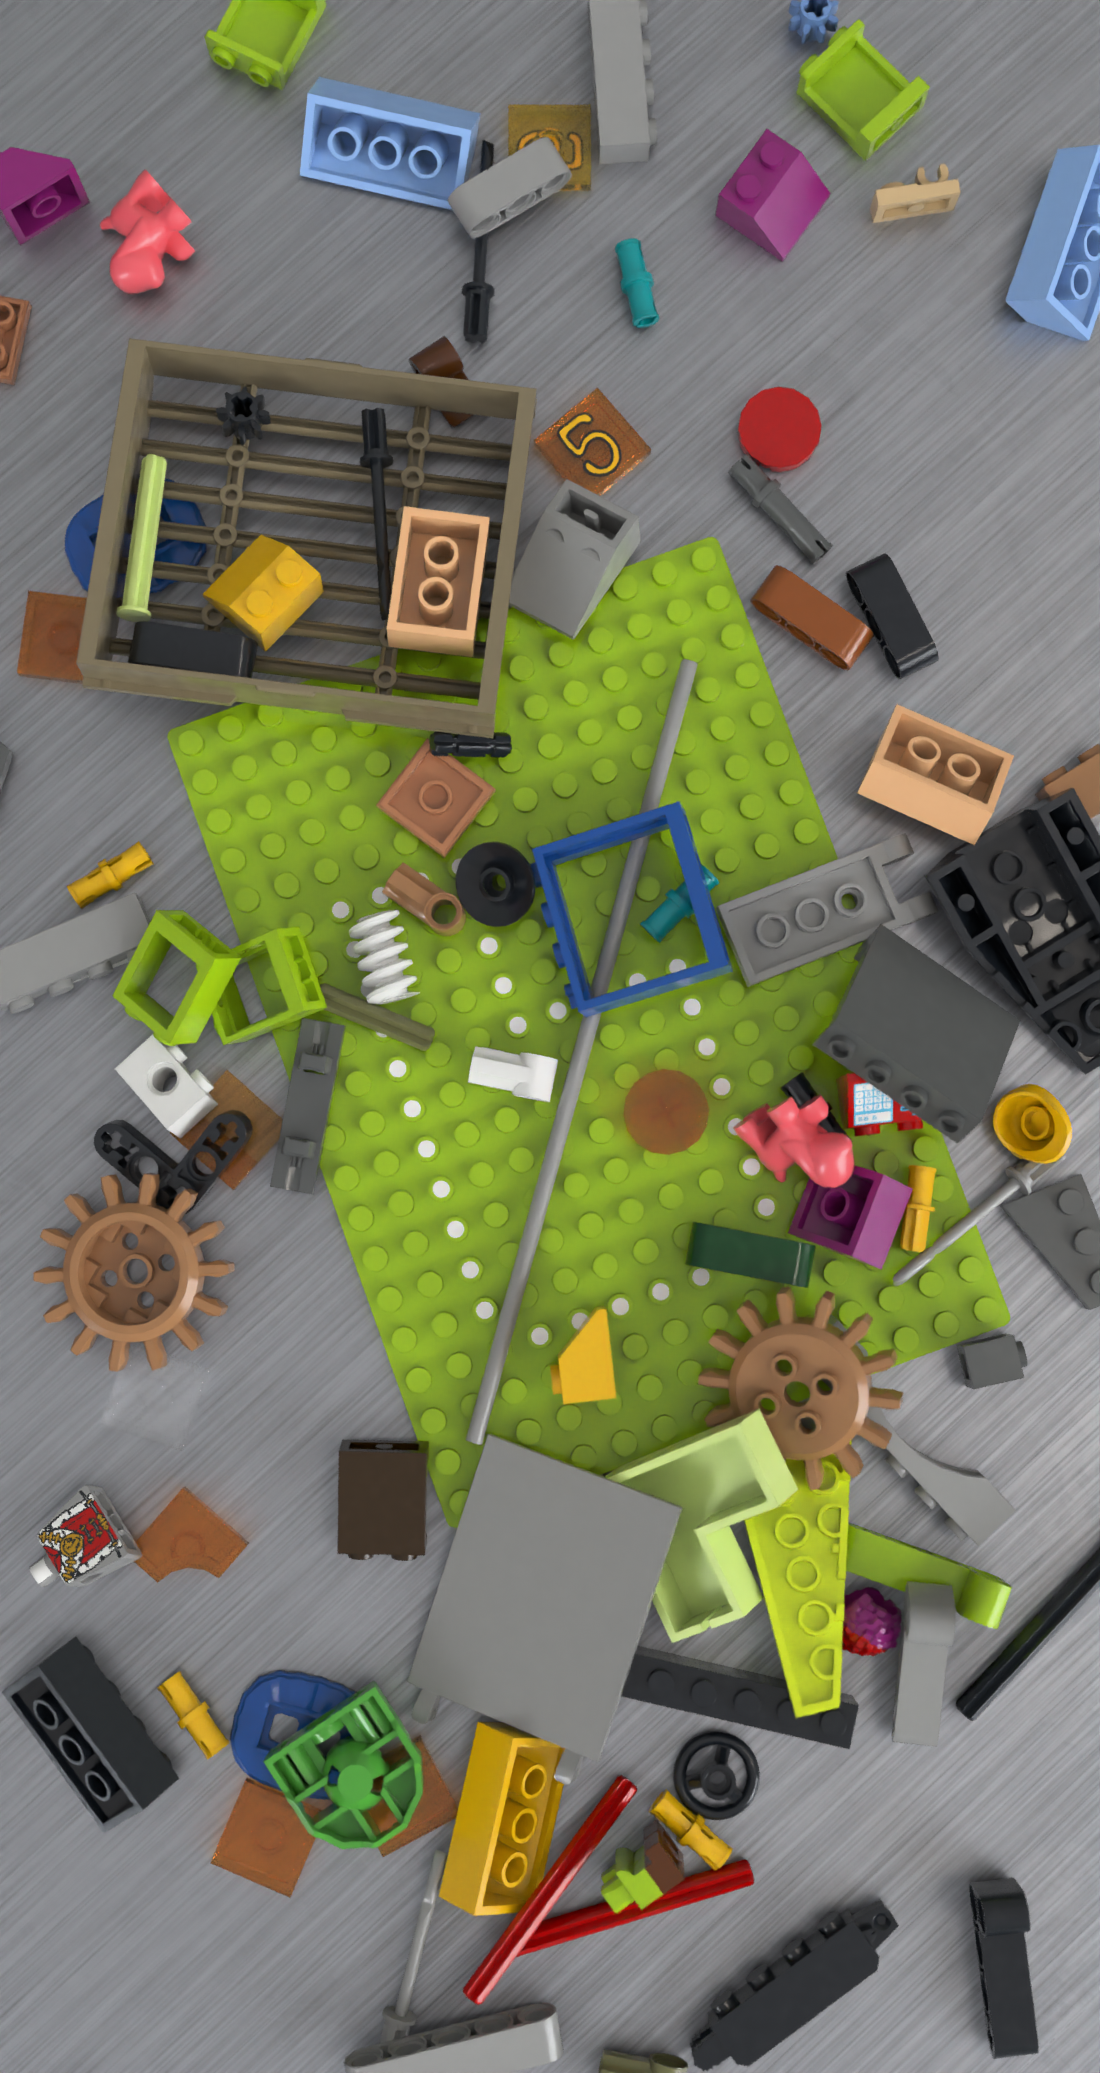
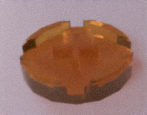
M662 1069L648 1073L634 1083L625 1098L623 1117L628 1133L639 1146L651 1153L671 1155L685 1151L700 1139L707 1127L709 1107L704 1092L694 1079L681 1071Z

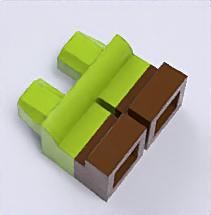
M658 1819L643 1829L644 1845L634 1853L626 1847L616 1849L615 1864L601 1873L604 1885L601 1886L600 1892L616 1914L634 1900L642 1910L685 1879L683 1854Z

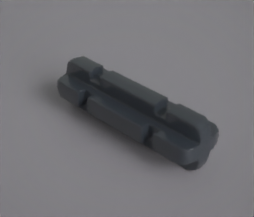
M435 731L429 738L430 752L434 756H448V753H452L453 756L485 757L486 754H489L490 757H506L512 750L511 736L506 732H494L493 738Z

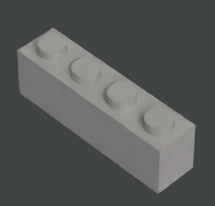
M588 0L599 164L648 161L650 145H657L656 118L648 119L647 105H654L653 79H645L644 69L645 65H651L650 39H642L641 26L648 25L647 0Z
M135 892L0 949V1009L3 1011L9 1009L11 1014L21 1012L35 1005L33 999L48 992L51 997L61 995L75 987L73 982L89 976L90 980H94L113 972V964L127 958L130 962L151 922L142 899Z

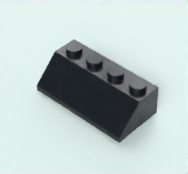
M76 1636L2 1691L8 1702L104 1833L143 1811L179 1779L172 1769V1763L168 1756L159 1751L146 1733L143 1722L132 1714L121 1699L116 1685L107 1680L95 1663L92 1652L82 1645Z

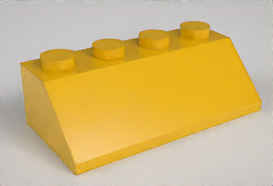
M477 1722L439 1892L440 1898L473 1916L511 1914L520 1911L544 1876L564 1786L563 1783L555 1779L554 1775L565 1748L503 1722Z

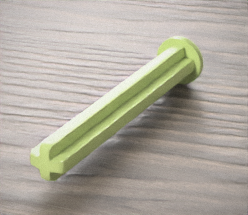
M147 454L141 462L122 606H119L116 611L118 617L131 622H148L151 619V612L147 609L167 468L165 458L154 454Z

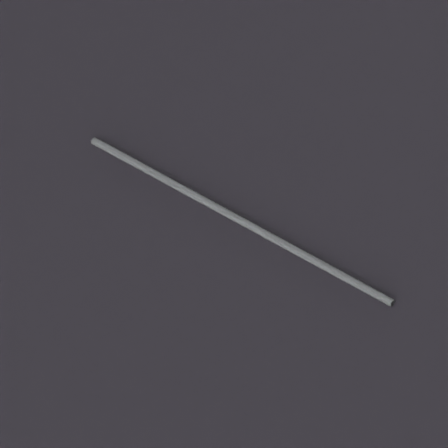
M681 660L639 814L659 807L698 666L694 661ZM651 835L631 841L591 985L593 998L607 994ZM601 1013L589 1017L583 1016L466 1436V1441L482 1445Z

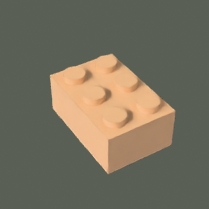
M404 506L387 622L388 647L466 657L474 656L489 543L490 517Z
M896 704L878 741L857 794L975 845L994 812L1014 755Z

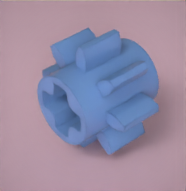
M791 0L788 13L793 17L790 19L789 31L797 30L802 44H805L807 41L816 40L823 44L826 30L836 32L839 19L834 15L837 13L839 2L830 0H801L799 2Z

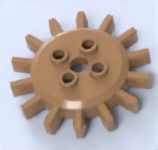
M145 1173L139 1185L138 1201L126 1203L124 1200L122 1185L116 1174L101 1177V1189L107 1208L96 1213L84 1197L78 1193L70 1194L64 1199V1202L69 1211L82 1224L74 1236L61 1228H46L42 1230L40 1238L49 1245L66 1251L63 1268L49 1266L33 1272L34 1281L44 1284L63 1282L68 1297L65 1302L52 1306L43 1315L47 1323L63 1321L75 1312L86 1324L82 1332L74 1339L70 1349L76 1356L92 1348L99 1334L112 1339V1348L109 1355L110 1371L118 1372L125 1369L129 1360L130 1343L141 1341L144 1343L147 1361L152 1371L167 1366V1353L162 1342L163 1334L173 1331L186 1348L194 1351L201 1347L204 1341L199 1332L187 1320L193 1309L197 1308L209 1316L217 1317L224 1315L228 1309V1306L219 1298L208 1296L202 1292L205 1276L222 1277L235 1271L234 1262L223 1259L210 1262L204 1261L203 1252L200 1247L202 1242L216 1238L224 1230L225 1227L222 1221L207 1222L197 1230L192 1231L182 1219L186 1212L194 1205L198 1193L191 1188L185 1189L175 1197L169 1209L156 1205V1197L160 1183L159 1174ZM129 1233L135 1234L138 1238V1245L135 1249L129 1248L126 1244V1237ZM166 1254L174 1258L175 1265L172 1270H167L162 1265V1258ZM134 1258L142 1260L148 1268V1275L142 1283L132 1281L127 1274V1266ZM109 1270L114 1271L117 1275V1283L114 1286L109 1285L105 1280V1275ZM145 1291L151 1293L154 1297V1303L151 1307H146L141 1301L142 1294Z
M782 1287L776 1298V1307L780 1319L768 1324L761 1316L758 1308L749 1299L746 1300L736 1310L740 1320L752 1335L746 1343L721 1329H717L708 1342L716 1350L731 1357L734 1362L731 1370L715 1367L704 1368L699 1375V1385L729 1390L730 1403L717 1405L709 1411L704 1419L707 1427L718 1426L760 1409L785 1463L786 1458L804 1461L805 1478L810 1490L820 1488L824 1478L821 1458L831 1454L838 1458L843 1469L852 1478L858 1476L864 1465L859 1454L849 1442L857 1434L871 1444L885 1450L892 1436V1433L884 1426L875 1423L867 1417L869 1408L900 1409L903 1402L904 1392L872 1387L871 1374L886 1371L895 1364L898 1358L895 1349L881 1350L873 1355L864 1357L856 1342L867 1334L873 1318L868 1313H865L856 1318L846 1331H841L829 1323L830 1315L835 1308V1293L826 1291L817 1302L814 1318L798 1317L795 1309V1297L791 1287ZM781 1359L788 1360L792 1365V1371L784 1372L780 1370L778 1361ZM823 1378L830 1380L833 1384V1389L831 1391L822 1390L818 1385V1380ZM794 1381L804 1383L810 1391V1398L805 1402L792 1400L787 1394V1385ZM770 1398L773 1400L775 1409H765L761 1405V1399ZM804 1417L812 1418L816 1423V1428H805L801 1423V1419Z

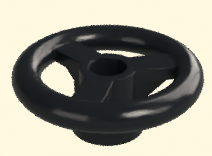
M707 1732L694 1737L681 1749L674 1764L673 1782L679 1799L692 1813L700 1814L705 1819L724 1820L740 1814L751 1804L759 1787L760 1770L753 1751L744 1741L729 1733ZM717 1745L713 1762L706 1765L702 1772L686 1776L687 1766L693 1755L704 1747ZM731 1749L742 1758L746 1767L747 1780L743 1792L736 1786L734 1772L727 1763ZM716 1771L722 1772L725 1775L724 1780L719 1784L709 1781L710 1775ZM702 1788L709 1798L714 1800L728 1798L732 1803L720 1807L708 1806L698 1801L690 1790Z

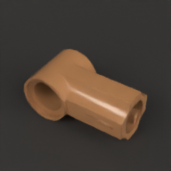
M404 862L394 870L382 891L385 896L430 926L435 933L441 936L457 934L463 929L466 922L464 908L454 895L445 892ZM451 905L456 908V916L453 921L448 924L435 922L434 914L440 906Z

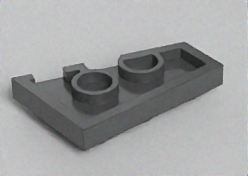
M1082 1174L1034 1191L1028 1196L1024 1195L999 1205L1025 1233V1237L1051 1264L1056 1274L1082 1305L1088 1310L1099 1307L1100 1219Z

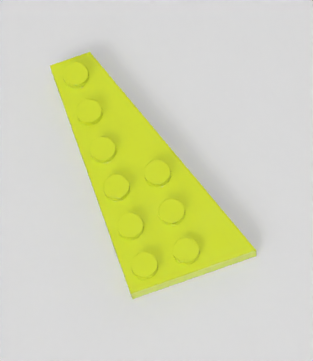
M834 1454L821 1458L824 1478L820 1488L816 1490H810L805 1478L804 1461L786 1458V1465L798 1490L779 1507L743 1520L795 1718L840 1707L849 1486L851 1476L843 1469L840 1461Z

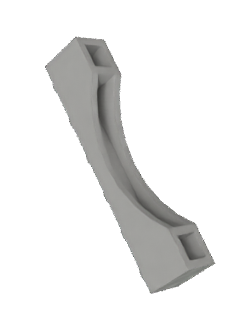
M830 1315V1324L843 1332L847 1330L833 1315ZM857 1341L856 1345L859 1347L864 1357L868 1356V1352ZM821 1379L831 1390L833 1389V1384L830 1380ZM869 1408L867 1417L875 1423L884 1426L892 1433L886 1447L891 1454L885 1460L902 1478L908 1473L914 1477L920 1484L914 1491L932 1510L938 1504L945 1510L949 1517L944 1523L961 1541L969 1536L979 1546L1016 1511L978 1470L958 1468L931 1459L912 1448L896 1433L886 1420L881 1408Z

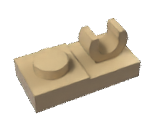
M945 164L939 165L937 170L938 180L934 182L929 181L925 177L924 167H920L915 176V184L904 185L902 182H892L875 190L870 206L872 222L878 223L953 211L961 193L958 179L948 180L949 171Z

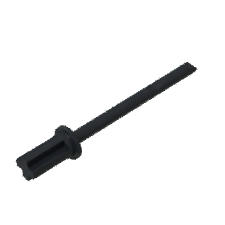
M485 140L482 142L480 173L493 166L494 144ZM488 233L475 240L473 282H468L462 286V294L466 299L463 336H465V341L470 343L475 341L483 343L487 341L489 301L494 296L495 291L493 286L485 283Z
M366 408L361 411L364 453L360 458V465L371 469L380 616L382 621L388 619L391 579L383 468L393 464V457L389 455L387 448L384 409L375 408L371 410Z

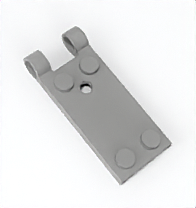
M907 834L895 836L717 906V914L747 987L864 942L880 924L892 931L939 912L931 892L898 904L883 866L898 862L914 854ZM845 894L854 896L856 899L855 908L846 909L841 903L842 896Z

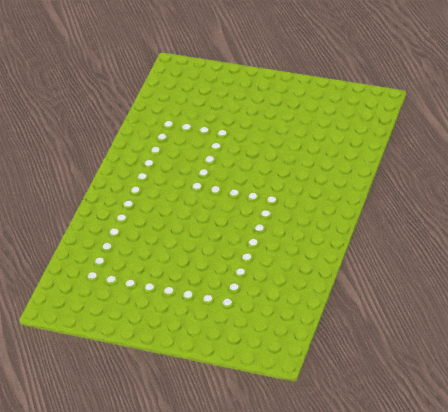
M707 537L623 567L574 640L514 607L508 609L496 701L494 732L508 733L511 736L512 750L506 757H490L489 754H486L485 757H461L448 753L494 787L496 792L445 858L376 807V804L419 748L435 731L346 721L342 714L243 703L175 727L168 732L167 737L241 944L274 929L299 927L319 985L325 983L367 1001L366 997L368 994L376 990V988L364 987L362 980L372 972L359 970L357 964L368 955L354 953L353 947L363 939L351 938L349 930L362 917L388 910H399L400 914L389 921L392 926H403L404 928L403 932L394 937V941L408 943V948L399 953L398 956L402 959H412L413 964L403 970V975L417 977V981L409 985L407 990L420 993L396 1002L376 1005L433 1028L435 1036L430 1048L427 1051H422L324 1009L304 1018L346 1026L321 1154L320 1168L417 1440L429 1441L427 1468L449 1526L453 1528L458 1527L488 1434L498 1436L601 1475L633 1460L716 1427H707L704 1419L709 1411L717 1405L730 1403L729 1390L699 1385L698 1378L704 1368L715 1367L731 1370L734 1360L716 1350L708 1342L715 1331L721 1329L746 1343L752 1335L740 1320L736 1310L748 1299L758 1308L761 1316L768 1324L780 1319L776 1307V1298L782 1287H791L795 1297V1309L798 1317L814 1318L816 1304L826 1291L835 1293V1308L831 1315L848 1329L856 1318L868 1313L873 1318L867 1334L858 1342L868 1352V1356L881 1350L895 1349L898 1358L892 1367L1000 1328L1010 1322L1009 1310L976 1225L948 1248L936 1254L925 1267L899 1286H894V1275L921 1253L906 1251L900 1248L903 1216L882 1270L789 1234V1228L809 1176L795 1162L786 1171V1181L779 1182L775 1178L774 1173L761 1163L756 1152L733 1129L745 1116L763 1104L768 1103L770 1107H774L786 1100L788 1097L780 1088L802 1072L818 1095L821 1094L824 1100L832 1106L833 1109L830 1111L842 1127L836 1079L854 1072L813 1044L830 1025L859 963L854 957L858 948L864 942L747 987L717 914L716 907L835 861L838 857L721 546L715 537ZM478 619L476 641L486 642L489 619ZM398 649L395 671L398 673L481 683L484 659ZM380 655L349 665V667L376 670L379 667ZM681 660H691L696 662L698 666L658 808L680 801L688 818L700 862L720 882L710 891V895L733 972L601 1013L482 1445L466 1441V1436L583 1015L578 1012L577 1008H571L569 998L565 994L564 985L570 983L566 967L559 968L554 955L552 944L558 942L555 928H548L542 913L541 903L547 902L543 886L535 888V897L529 911L517 922L502 927L488 926L475 920L464 909L466 922L463 929L452 936H441L435 933L430 926L385 896L382 891L394 870L404 862L436 886L454 895L459 900L456 890L457 868L463 856L479 844L493 841L506 843L522 853L529 864L535 862L533 848L638 815ZM315 679L299 683L375 693L376 687ZM396 689L392 691V696L478 706L479 701L477 699ZM670 829L651 834L607 993L709 962L695 913L690 918L685 916L660 943L640 925L667 899L665 894L670 889L675 891L685 881ZM631 841L556 865L590 987L593 982ZM499 874L497 882L501 888L505 889V879ZM845 894L842 896L841 903L846 909L855 908L856 905L852 895ZM451 905L440 906L434 914L435 922L439 924L450 923L456 916V908ZM269 952L247 961L266 1016L269 1017L288 1009ZM302 1018L272 1031L289 1081L291 1079ZM475 1046L520 1055V1052L557 1059L558 1063L550 1102L522 1098L512 1095L511 1091L468 1083ZM303 1070L305 1072L324 1075L323 1073L314 1070ZM922 1120V1129L897 1131L896 1123L880 1125V1134L855 1137L854 1128L845 1129L844 1131L853 1141L852 1149L854 1165L884 1174L906 1186L908 1183L909 1165L937 1169L931 1207H935V1212H930L925 1249L931 1247L940 1236L971 1212L942 1133L924 1120ZM693 1222L816 1245L809 1287L805 1288L686 1265ZM605 1306L607 1310L616 1398L563 1404L562 1394L553 1395L550 1365H559V1352L594 1308ZM781 1359L778 1361L780 1370L784 1372L792 1371V1365L788 1360ZM821 1379L818 1380V1385L822 1390H831ZM794 1381L787 1385V1394L792 1400L799 1402L810 1398V1391L804 1383ZM770 1398L761 1399V1405L765 1409H775L773 1400Z

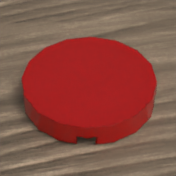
M778 386L764 389L749 399L741 412L737 434L742 451L745 454L748 453L758 466L761 465L764 468H769V471L784 472L796 469L810 459L819 443L822 425L818 410L807 396L795 389Z

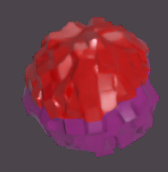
M874 1587L857 1589L851 1594L844 1596L843 1650H848L850 1653H856L860 1656H876L897 1646V1639L901 1632L902 1612L891 1599L886 1601L884 1596L880 1594V1591Z

